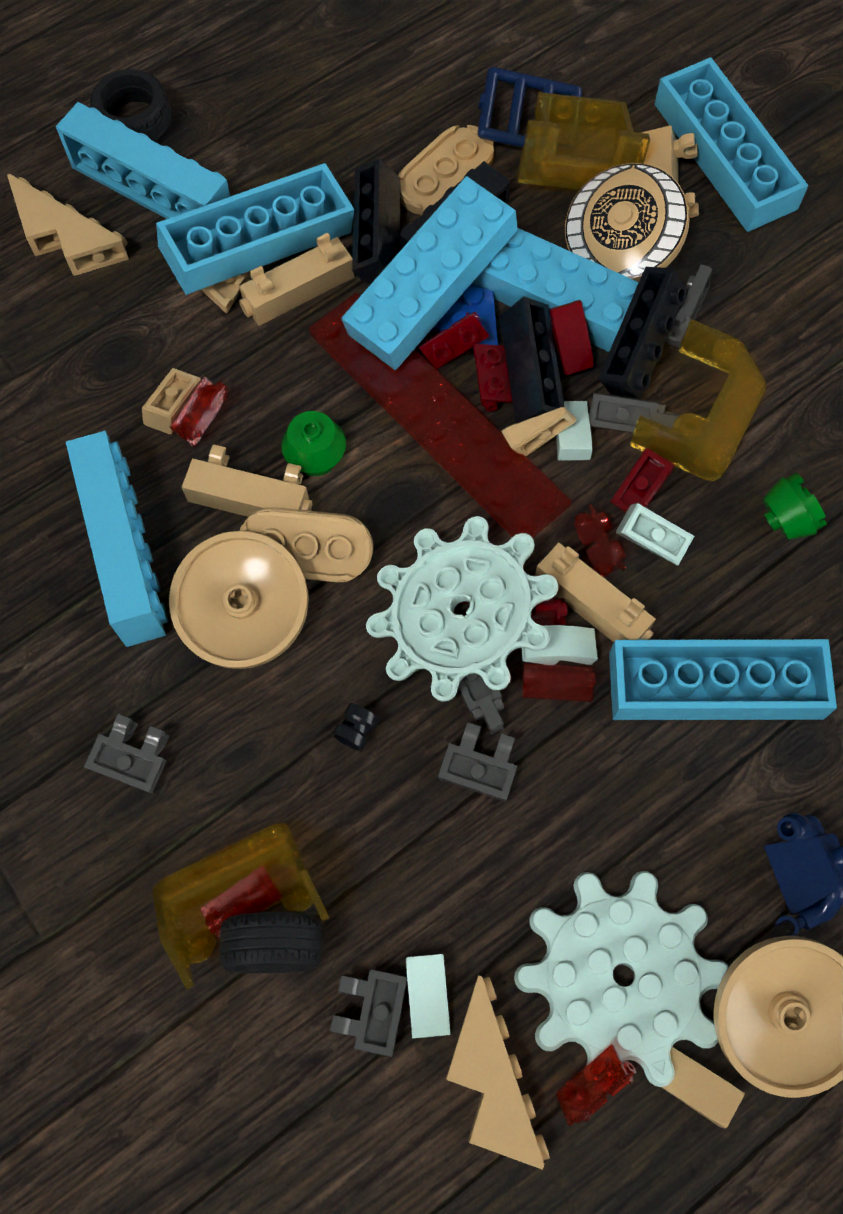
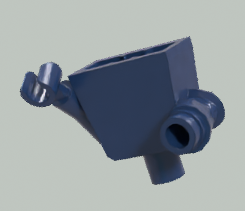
M789 813L777 824L779 836L787 841L766 845L764 848L790 914H798V917L795 919L790 916L780 917L775 927L780 926L784 922H789L794 926L795 931L787 936H798L799 930L802 928L809 930L833 919L842 907L843 846H840L834 833L826 835L820 820L815 816Z

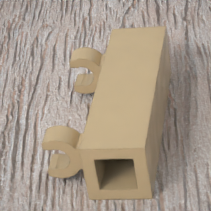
M671 125L642 132V163L664 170L679 184L678 158L691 159L698 156V145L695 144L694 133L684 134L676 140ZM695 193L684 194L688 204L689 218L698 216L699 204L695 203Z
M326 233L316 239L318 247L264 273L262 266L251 270L252 280L240 285L243 299L239 300L244 314L247 317L252 316L257 325L260 326L355 278L352 271L353 258L338 237L330 240V235Z
M214 444L211 448L208 462L192 458L182 485V490L188 502L247 517L260 509L269 507L307 511L312 509V500H309L307 488L300 485L303 474L300 473L301 466L288 463L283 481L226 467L229 460V455H225L226 447Z
M558 543L537 565L535 576L545 574L553 576L558 583V591L555 596L559 599L563 598L564 603L611 641L650 640L653 637L654 633L651 631V628L656 619L644 610L645 606L635 598L631 600L578 558L579 554L571 547L567 546L565 548Z

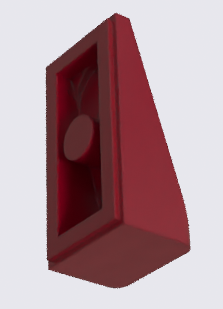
M577 300L551 308L550 315L558 368L564 375H570L594 367L582 301Z
M646 448L610 503L625 513L631 504L638 503L647 508L673 472L675 464Z

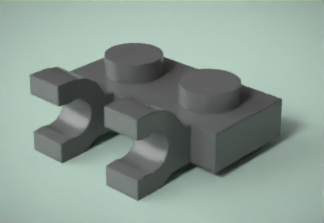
M118 714L109 737L98 734L84 767L153 794L166 764V760L158 757V754L164 749L169 735L165 734L162 730L150 726L141 750L127 745L126 742L134 734L138 723L133 722L131 718Z
M467 722L460 746L449 743L438 779L506 802L517 769V765L508 763L515 738L501 734L493 758L474 751L481 727Z
M375 970L369 971L368 981L341 976L338 993L364 997L359 1021L333 1015L330 1032L356 1037L354 1049L392 1057L407 977Z

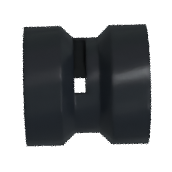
M349 703L344 711L345 718L343 722L336 725L332 736L347 747L362 752L368 742L366 738L368 733L375 730L380 720L369 710L357 704Z

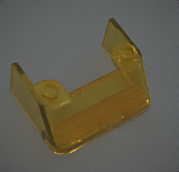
M691 319L679 352L724 371L729 375L707 419L697 414L685 413L675 420L670 429L640 415L629 446L643 452L646 448H649L675 464L676 467L702 479L714 481L720 479L725 474L766 391L767 384L745 345L739 339Z
M284 823L271 825L163 878L155 885L152 892L160 942L187 990L194 987L190 965L203 962L211 955L216 945L214 935L220 933L221 924L228 917L262 912L282 902L286 910L298 912L308 909L314 903L322 921L329 918L288 825Z

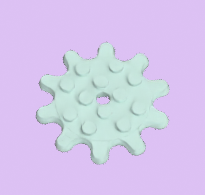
M479 516L468 519L464 525L461 537L451 543L441 541L437 533L432 529L420 530L414 537V545L418 552L415 563L407 568L387 565L378 572L377 581L381 587L392 593L393 602L387 610L373 614L366 623L367 632L375 638L394 637L397 640V652L388 661L386 666L388 676L393 680L403 681L414 672L426 669L432 675L431 693L434 698L442 702L452 700L457 693L461 680L470 674L480 675L485 684L492 690L505 689L511 678L510 671L506 666L508 655L513 650L522 647L533 651H541L546 648L550 639L547 629L532 620L531 612L537 604L555 597L558 591V583L551 575L530 576L524 571L523 565L534 550V540L530 535L520 533L516 534L504 545H493L488 541L489 525L483 517ZM463 601L470 603L466 616L454 614V608L458 603Z
M648 871L637 872L631 879L628 891L621 896H612L606 893L599 878L593 873H581L577 876L573 885L578 903L572 913L560 915L547 907H539L531 913L529 918L531 929L543 938L547 946V952L540 962L526 963L519 966L515 972L514 981L521 991L542 994L549 1002V1016L537 1027L535 1032L536 1043L545 1051H554L567 1042L580 1044L587 1053L586 1078L596 1088H604L611 1084L617 1066L626 1060L639 1063L644 1069L647 1079L654 1086H667L672 1082L675 1075L670 1057V1051L675 1042L688 1040L701 1048L707 1049L714 1047L718 1043L714 1022L702 1012L700 1000L706 991L718 989L729 966L722 960L704 959L695 949V937L706 927L708 922V915L705 909L697 904H689L676 913L664 911L657 903L658 881L652 873ZM625 965L634 972V979L631 985L623 987L614 981L613 970L616 966Z

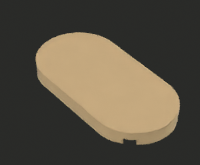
M459 125L446 129L399 172L401 205L413 213L422 215L429 205H434L443 197L448 188L456 186L463 180L470 169H475L483 161L491 166L494 159L493 141L479 138L477 134L478 127L474 125H467V128H459Z
M269 507L260 509L250 515L239 530L258 533L281 544L294 557L305 579L350 581L366 569L373 555V541L370 532L361 521L346 514Z

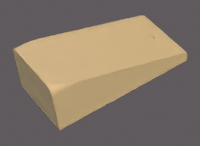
M172 368L142 407L143 423L148 427L172 434L194 396L201 378Z
M561 407L503 429L502 433L511 449L522 457H526L575 423L576 418L565 407Z
M672 1047L670 1057L675 1075L672 1082L662 1088L717 1126L726 1129L745 1093Z

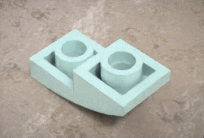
M545 625L543 627L547 629L550 636L549 643L545 649L533 651L522 647L523 661L555 666L560 660L592 665L598 659L594 628Z

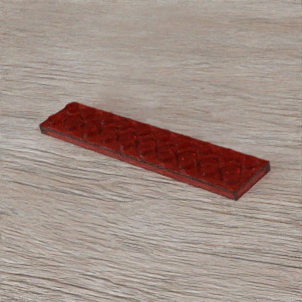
M357 293L309 327L310 335L512 537L516 534L526 533L534 538L570 507L571 500L523 454H518L511 449L504 435L415 349L395 371L348 335L341 318L360 297Z

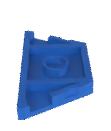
M471 284L429 333L436 335L465 317L467 312L472 314L476 311L482 320V326L489 334L488 338L478 344L498 345L493 291Z

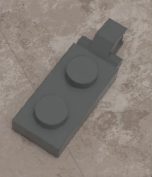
M701 264L696 276L690 275L685 287L687 289L685 302L679 308L674 328L669 333L666 344L677 348L681 347L708 292L712 274L711 267Z
M593 392L589 422L590 426L652 435L653 433L660 434L661 427L678 429L681 416L678 413L666 412V405L658 403V401Z
M470 674L463 678L458 689L475 721L483 718L491 735L503 730L504 723L498 713L499 710L504 708L500 691L490 689L478 674Z

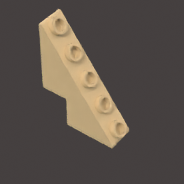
M11 174L7 175L26 239L35 256L62 249L73 276L129 260L125 250L128 243L120 233L116 231L111 232L102 227L94 218L90 217L88 219L79 214L73 206L69 204L63 205L56 201L47 191L35 189L24 178H16Z
M478 975L446 1080L482 1093L468 1139L469 1143L543 1170V1161L550 1159L542 1134L537 1136L534 1134L530 1119L536 1118V1114L529 1094L521 1095L516 1079L523 1077L516 1055L508 1056L503 1040L510 1037L503 1016L495 1017L491 1001L497 999L490 977L483 979L482 976Z

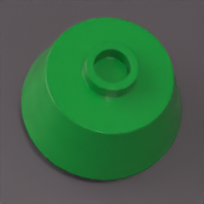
M306 411L294 417L283 435L281 449L287 463L301 466V472H304L305 475L322 476L331 472L332 468L342 459L346 449V439L339 425L327 415L318 411Z
M797 472L787 478L781 477L762 499L768 511L764 514L768 524L773 531L779 529L787 540L816 535L817 530L827 525L823 519L826 516L814 494H810L806 487L802 488L800 484L804 480Z

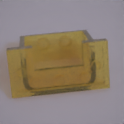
M538 92L535 120H528L517 174L518 183L581 189L591 178L608 168L626 163L644 164L650 136L648 133L633 131L626 102Z

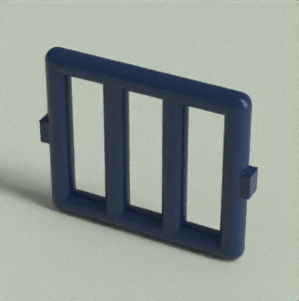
M490 67L487 71L484 93H481L478 108L481 109L477 134L479 138L571 158L575 154L577 133L580 131L583 122V116L580 115L583 90L580 86ZM498 81L514 84L507 131L490 128ZM526 87L542 90L536 138L519 134ZM554 93L570 97L564 144L547 141Z

